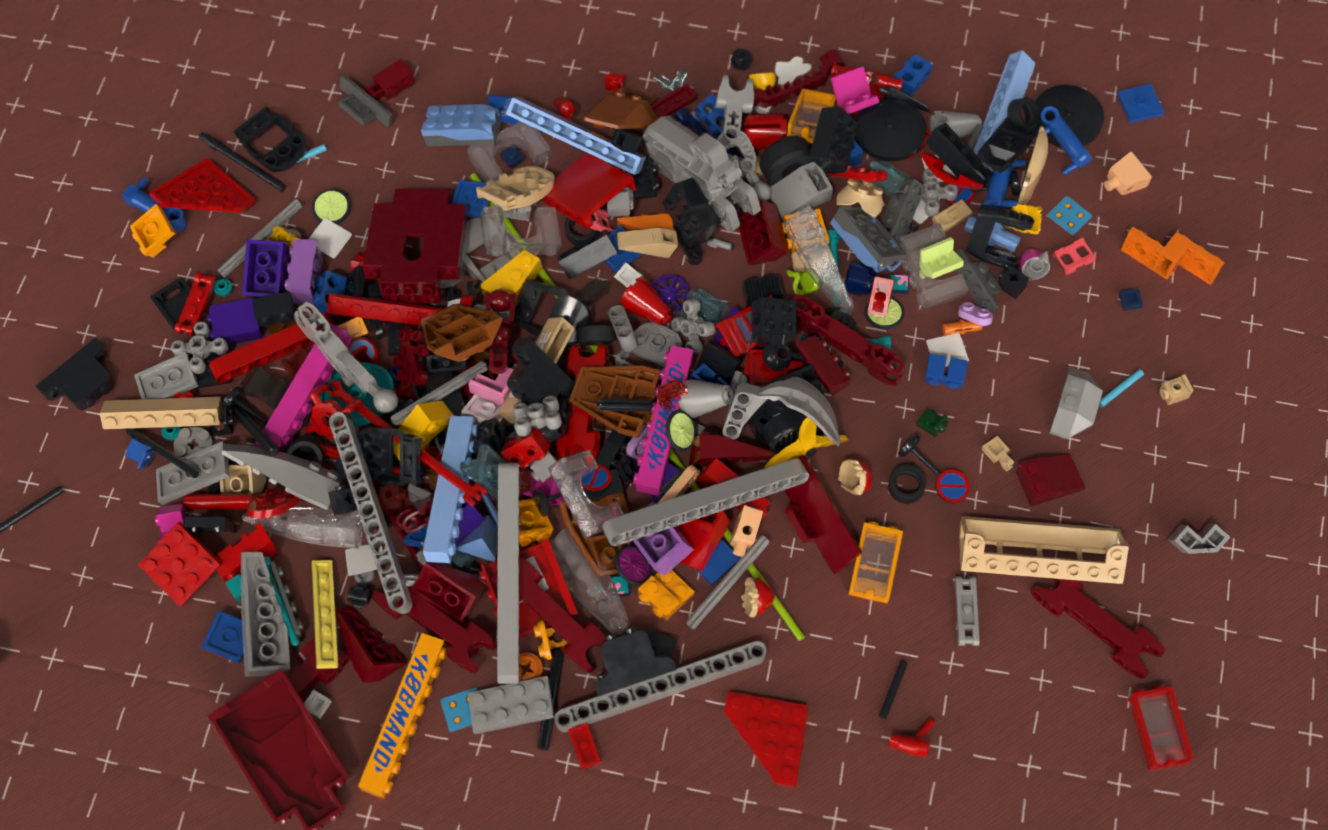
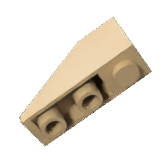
M652 228L617 233L619 250L669 258L678 247L677 235L674 230Z

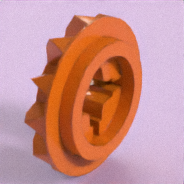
M532 653L519 654V682L540 678L543 670L541 660ZM530 664V670L532 672H526V674L523 675V669L521 668V666L527 667Z

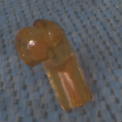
M428 467L426 474L430 477L431 483L427 490L432 494L435 492L439 474L431 467Z

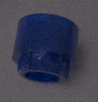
M851 261L846 274L843 292L860 297L863 294H870L876 272L870 270V267L865 264Z

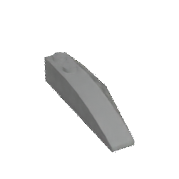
M227 444L223 449L222 455L241 466L249 465L255 474L268 476L270 478L269 482L274 485L280 483L286 487V492L325 510L328 509L331 503L328 492L334 491L335 486L340 485L343 479L337 471L327 470L317 462H310L287 453L277 451V455L273 454L270 456L260 447Z
M262 552L241 553V609L245 677L267 676L281 669L283 671L290 670L288 630L286 623H284L280 605H278L276 593L271 584Z

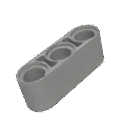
M621 305L611 307L608 315L621 349L625 352L634 350L638 343L624 307Z

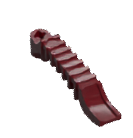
M830 50L825 55L819 57L822 66H819L817 75L814 71H811L809 79L805 74L800 79L801 83L796 78L793 80L792 86L788 81L784 84V90L780 84H777L774 88L775 93L770 85L766 86L765 91L759 88L753 89V107L765 109L770 106L775 107L776 104H782L788 99L792 100L795 96L799 97L802 89L816 90L821 85L825 86L827 77L831 75L834 62L844 67L845 63L837 50Z

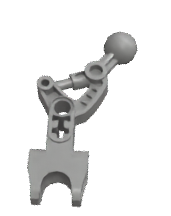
M723 74L715 102V108L724 109L722 132L717 140L722 143L726 151L735 146L739 148L744 159L735 154L734 156L728 155L738 160L742 176L746 177L749 185L755 190L758 201H768L771 196L770 186L766 182L760 181L754 171L757 160L754 148L748 136L740 131L742 113L751 114L754 101L753 79H747L742 91H735L729 85L728 75ZM726 134H732L734 138H729Z
M305 302L294 313L296 323L311 341L315 342L333 368L340 373L343 382L348 387L355 383L363 393L366 394L368 392L374 397V406L378 411L382 413L393 411L398 404L396 393L391 389H381L377 385L374 377L353 357L339 337L330 329L325 317L313 304ZM302 312H306L310 318H305Z

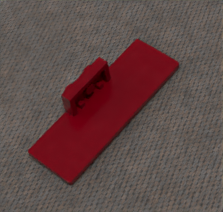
M801 455L797 459H800L809 473V479L801 485L785 489L793 505L788 506L784 511L788 521L796 530L798 538L803 543L815 542L833 574H837L860 556L862 551L805 455Z

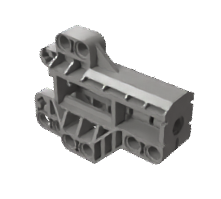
M662 116L648 126L643 134V139L646 141L645 145L650 154L651 163H655L656 170L674 183L693 177L722 227L730 232H734L740 226L736 210L732 204H737L744 212H748L753 216L761 211L755 190L740 178L742 177V171L739 168L738 160L727 154L722 143L707 133L701 136L697 135L671 116Z

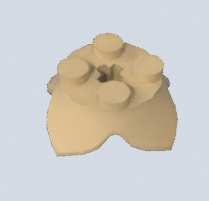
M849 178L847 185L837 195L836 203L838 206H852L855 203H859L865 213L875 218L881 213L882 207L885 206L882 198L884 190L873 185L874 182L858 181Z

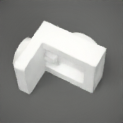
M627 263L614 276L627 288L630 285L635 286L637 284L635 280L643 277L641 273H638Z

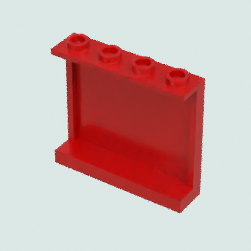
M585 153L554 178V186L543 197L546 205L589 229L593 226L589 216L625 187L633 191L637 189L631 174H626L620 168H615L610 163Z
M545 539L538 545L520 551L519 556L525 560L532 556L535 558L549 587L545 592L571 617L577 616V610L549 539ZM497 560L485 566L482 564V571H479L483 583H488L489 589L486 592L490 601L494 600L497 608L493 610L498 620V588L490 579L493 574L498 576ZM525 602L519 603V639L535 633L533 626L537 625L538 620L542 619ZM544 621L545 628L550 627V626Z

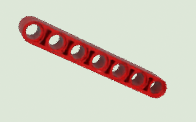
M322 313L328 323L336 326L329 313ZM296 324L218 357L210 362L209 367L216 381L223 383L310 346L315 342L311 341L299 325Z

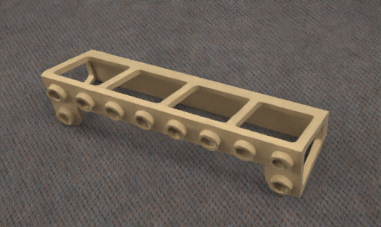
M961 516L959 530L961 571L1123 584L1129 546L1120 529ZM985 544L996 545L997 553L984 552ZM1002 546L1035 548L1037 557L1003 554ZM1042 549L1076 552L1077 560L1043 557ZM1082 552L1106 554L1105 562L1083 560Z

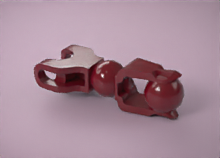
M496 289L492 293L487 290L485 293L486 310L491 311L492 308L494 311L501 313L506 312L510 308L509 318H505L504 321L502 320L495 339L490 346L489 378L492 380H496L493 373L502 374L506 372L508 343L511 339V331L509 329L514 326L516 293L510 294L505 289Z

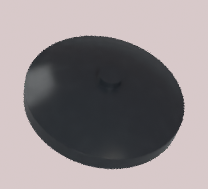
M1074 85L1054 86L1041 93L1035 102L1039 111V122L1037 125L1039 128L1041 126L1046 127L1041 121L1042 111L1044 108L1052 106L1059 111V114L1084 146L1093 142L1102 130L1104 124L1103 107L1092 93ZM1048 113L1045 118L1048 121H1052L1055 119V115ZM1051 133L1047 134L1048 143L1061 147Z
M894 98L879 99V103L861 109L855 118V121L858 123L855 140L866 154L875 159L889 162L904 160L914 155L923 145L926 134L924 118L914 106L905 101Z

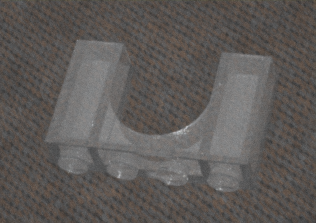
M519 121L512 127L505 128L498 133L495 144L472 145L468 148V158L483 182L486 183L491 179L496 181L499 179V175L503 174V171L495 161V156L505 147L515 145L524 149L536 166L551 159V148L538 129Z
M484 207L480 219L486 255L517 256L523 250L533 255L553 256L558 254L562 244L555 207H537L534 214L536 235L528 239L515 237L506 229L502 207Z
M941 224L899 237L897 241L907 254L902 262L903 268L906 272L908 271L911 287L915 288L917 301L924 310L963 297L968 292V287L962 273L943 280H934L927 277L920 269V250L947 239Z
M590 450L562 458L548 467L585 538L603 532L602 526L606 521L624 515L617 502L607 506H598L590 501L584 493L581 478L598 468Z

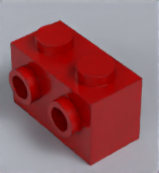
M535 427L531 429L529 435L524 437L518 436L506 442L501 450V454L508 463H519V468L524 469L532 461L543 459L547 455L546 452L550 444L540 430Z

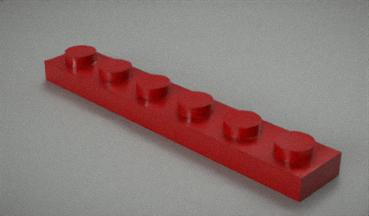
M329 293L327 313L422 326V319L443 308Z

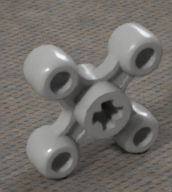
M926 169L922 176L925 190L921 198L926 203L925 213L933 217L939 213L940 205L937 202L938 199L943 197L948 201L955 200L958 196V187L951 184L940 187L938 182H936L937 177L929 169ZM909 184L904 188L903 195H905Z
M695 298L688 299L683 303V310L687 313V318L680 316L671 321V327L674 331L682 332L684 336L689 338L685 348L692 349L693 355L703 350V344L699 340V335L708 337L715 333V326L712 322H704L703 318L697 316L701 305Z
M202 321L194 325L196 336L192 337L189 343L176 340L171 345V350L175 356L184 352L193 355L189 362V367L195 374H201L205 371L206 364L204 359L208 358L211 352L224 355L229 349L226 340L223 338H216L212 342L206 340L210 335V328L207 323Z
M547 396L543 399L542 404L533 403L529 406L525 403L515 404L513 406V414L517 420L514 424L517 435L521 437L527 436L531 433V428L537 427L541 429L546 425L552 430L559 428L562 421L560 414L557 412L559 410L557 398L555 396Z

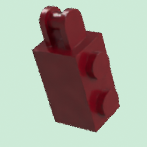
M399 59L373 76L374 83L367 87L365 92L375 100L384 97L388 101L416 82L414 73L402 59Z

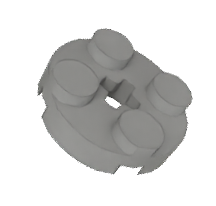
M183 428L175 438L174 451L177 457L181 459L214 445V442L209 432L203 428ZM196 442L198 447H194V450H191L190 444Z

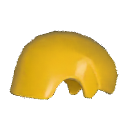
M773 72L749 74V79H753V89L759 88L765 91L767 85H770L772 88L776 83V76Z

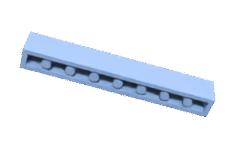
M1023 50L1010 54L984 121L983 129L973 151L976 155L1007 118V109L1010 102L1024 97L1036 63Z
M512 97L507 115L632 174L640 173L647 156L638 152L636 154L623 152L611 145L612 140L521 97Z
M450 416L441 463L469 484L468 470L472 468L471 455L474 453L472 447L478 431V425H476L474 417ZM440 474L438 475L423 554L426 562L451 563L452 555H455L456 544L454 542L455 538L459 536L458 522L462 520L463 511L461 506L462 503H465L462 496L465 493Z

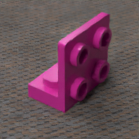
M861 66L831 77L830 80L837 105L847 114L879 103L878 96L870 92L864 67Z

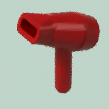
M564 96L554 99L553 104L559 113L564 115L566 119L574 122L572 118L574 113L573 103Z
M932 718L928 719L914 736H901L891 733L889 747L899 749L911 755L926 757L930 751V742L923 738L934 726L935 721Z

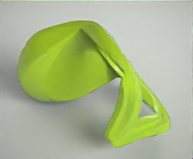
M791 270L786 271L789 277H794L793 291L796 295L804 296L815 292L822 285L823 278L816 270H809L801 274ZM799 281L802 285V290L797 289Z

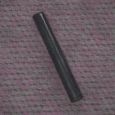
M900 661L879 714V717L882 719H887L908 665L905 661Z

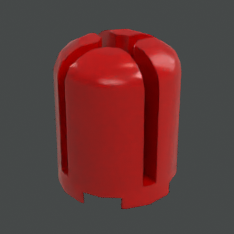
M787 113L749 114L746 116L743 122V133L748 136L754 150H765L778 139L787 137Z

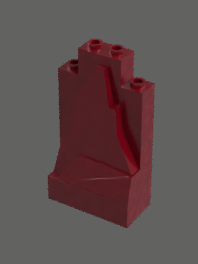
M282 669L207 715L274 824L278 822L280 825L284 824L292 818L290 814L294 812L304 830H321L324 822L327 820L333 822L342 816L340 812L344 809L331 787L334 786L337 789L346 783L345 778L348 777V774Z

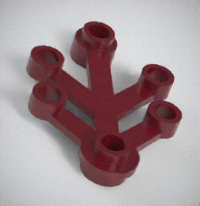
M405 326L398 334L401 343L399 354L395 355L392 361L393 366L399 368L403 366L402 369L398 370L396 378L400 381H406L409 366L411 365L413 371L410 377L411 381L415 385L424 386L427 382L428 374L426 371L419 369L415 354L425 357L429 349L423 344L412 346L413 341L418 343L423 341L424 332L414 331L410 327Z

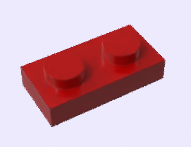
M418 363L420 370L428 372L426 364ZM411 365L409 366L407 380L401 381L396 391V395L402 399H415L411 387L414 383L410 379L413 372Z
M585 723L569 729L568 733L581 770L600 764L601 760L588 724Z

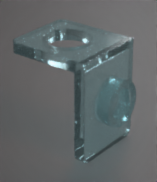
M678 71L673 82L662 75L654 76L653 79L661 83L660 86L664 89L676 90L680 88L687 71Z

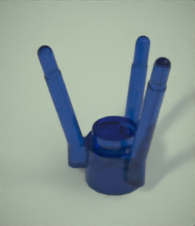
M685 107L679 109L673 115L676 121L681 122L684 126L690 123L699 134H702V131L708 132Z

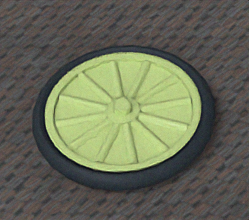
M327 189L315 197L312 211L318 221L322 222L326 218L338 224L348 216L351 207L350 200L340 190Z
M892 297L886 317L868 314L869 303L865 308L867 321L879 329L894 328L904 318L902 304Z
M682 410L672 412L666 422L668 441L676 450L686 451L690 449L692 441L696 436L692 418Z

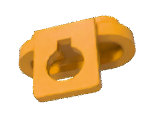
M541 619L538 620L537 625L533 626L536 637H540L543 640L541 642L542 645H538L540 657L550 660L552 659L550 649L565 646L567 642L564 639L559 643L553 640L549 641V636H552L555 630L552 628L546 629L544 620Z

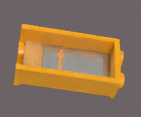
M802 89L788 123L787 136L796 135L804 138L809 143H813L821 109L835 107V95Z
M864 522L859 542L862 554L856 558L848 595L888 604L903 531L894 526L883 527L875 522Z

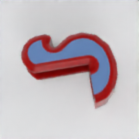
M363 337L355 338L351 341L348 350L357 361L366 356L370 363L380 365L381 358L376 345L372 341Z

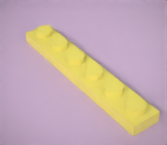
M312 560L316 669L337 668L338 656L332 560Z

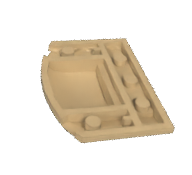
M1043 126L1040 127L1017 204H1026L1030 200L1042 174L1048 155V137Z

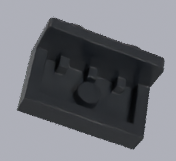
M647 158V163L643 164L640 173H630L635 180L634 185L637 189L633 191L635 200L656 197V190H659L658 179H654V174H656L655 163L652 164L651 158Z

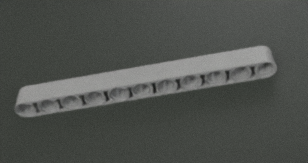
M336 412L330 417V427L388 604L391 609L398 613H408L412 608V600L353 422L343 413ZM344 420V423L338 426L340 421ZM350 437L349 442L344 444V441ZM353 455H356L355 459L350 462V458ZM361 472V477L356 479V475ZM367 490L366 496L362 497L363 491ZM373 508L372 514L367 515L368 510ZM379 526L378 532L373 534L374 528ZM385 544V549L379 552L380 546ZM391 562L390 569L385 570L386 564ZM397 580V586L392 589V583ZM400 599H403V605L401 607H397L398 601Z
M792 459L610 519L603 524L602 529L610 545L617 546L801 485L809 479V473L800 459Z
M498 463V684H519V463Z
M759 641L752 642L678 668L675 671L561 709L555 714L556 727L561 732H568L569 729L587 723L589 725L759 665L765 660L766 646ZM756 649L760 650L762 652V655L758 657L754 656L752 654V651ZM740 656L743 658V662L735 663L733 658ZM722 663L724 668L717 670L714 668V664ZM696 670H703L705 675L698 677L694 672ZM682 676L686 681L680 684L675 679ZM659 683H664L667 688L658 690L656 686ZM645 690L648 694L645 697H639L637 692ZM623 696L628 698L625 704H620L617 701ZM605 703L609 708L601 711L598 709V706ZM587 710L589 715L586 718H581L578 715L580 711ZM562 717L570 719L566 725L560 724L559 720Z

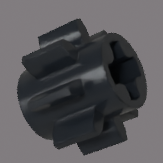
M738 48L732 52L733 56L730 61L736 70L745 71L751 67L752 56L748 50H740Z
M357 582L356 586L350 587L347 599L353 604V607L362 609L363 605L370 603L372 591L368 590L367 584Z

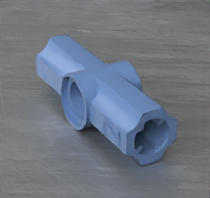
M969 216L964 231L972 233L977 217ZM995 222L988 245H999L1015 252L1021 237L1004 230L1001 224Z

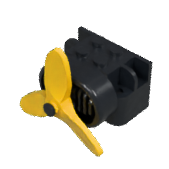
M813 364L758 386L765 387L771 383L785 381L791 377H799L808 381L825 396L821 382L814 376L815 366ZM767 399L747 421L754 437L759 442H767L772 451L780 452L765 465L764 469L797 459L801 455L813 456L817 453L816 448L836 445L827 436H822L824 432L814 421L803 413L787 407L780 400L771 401V399ZM839 435L840 443L849 440L846 435Z

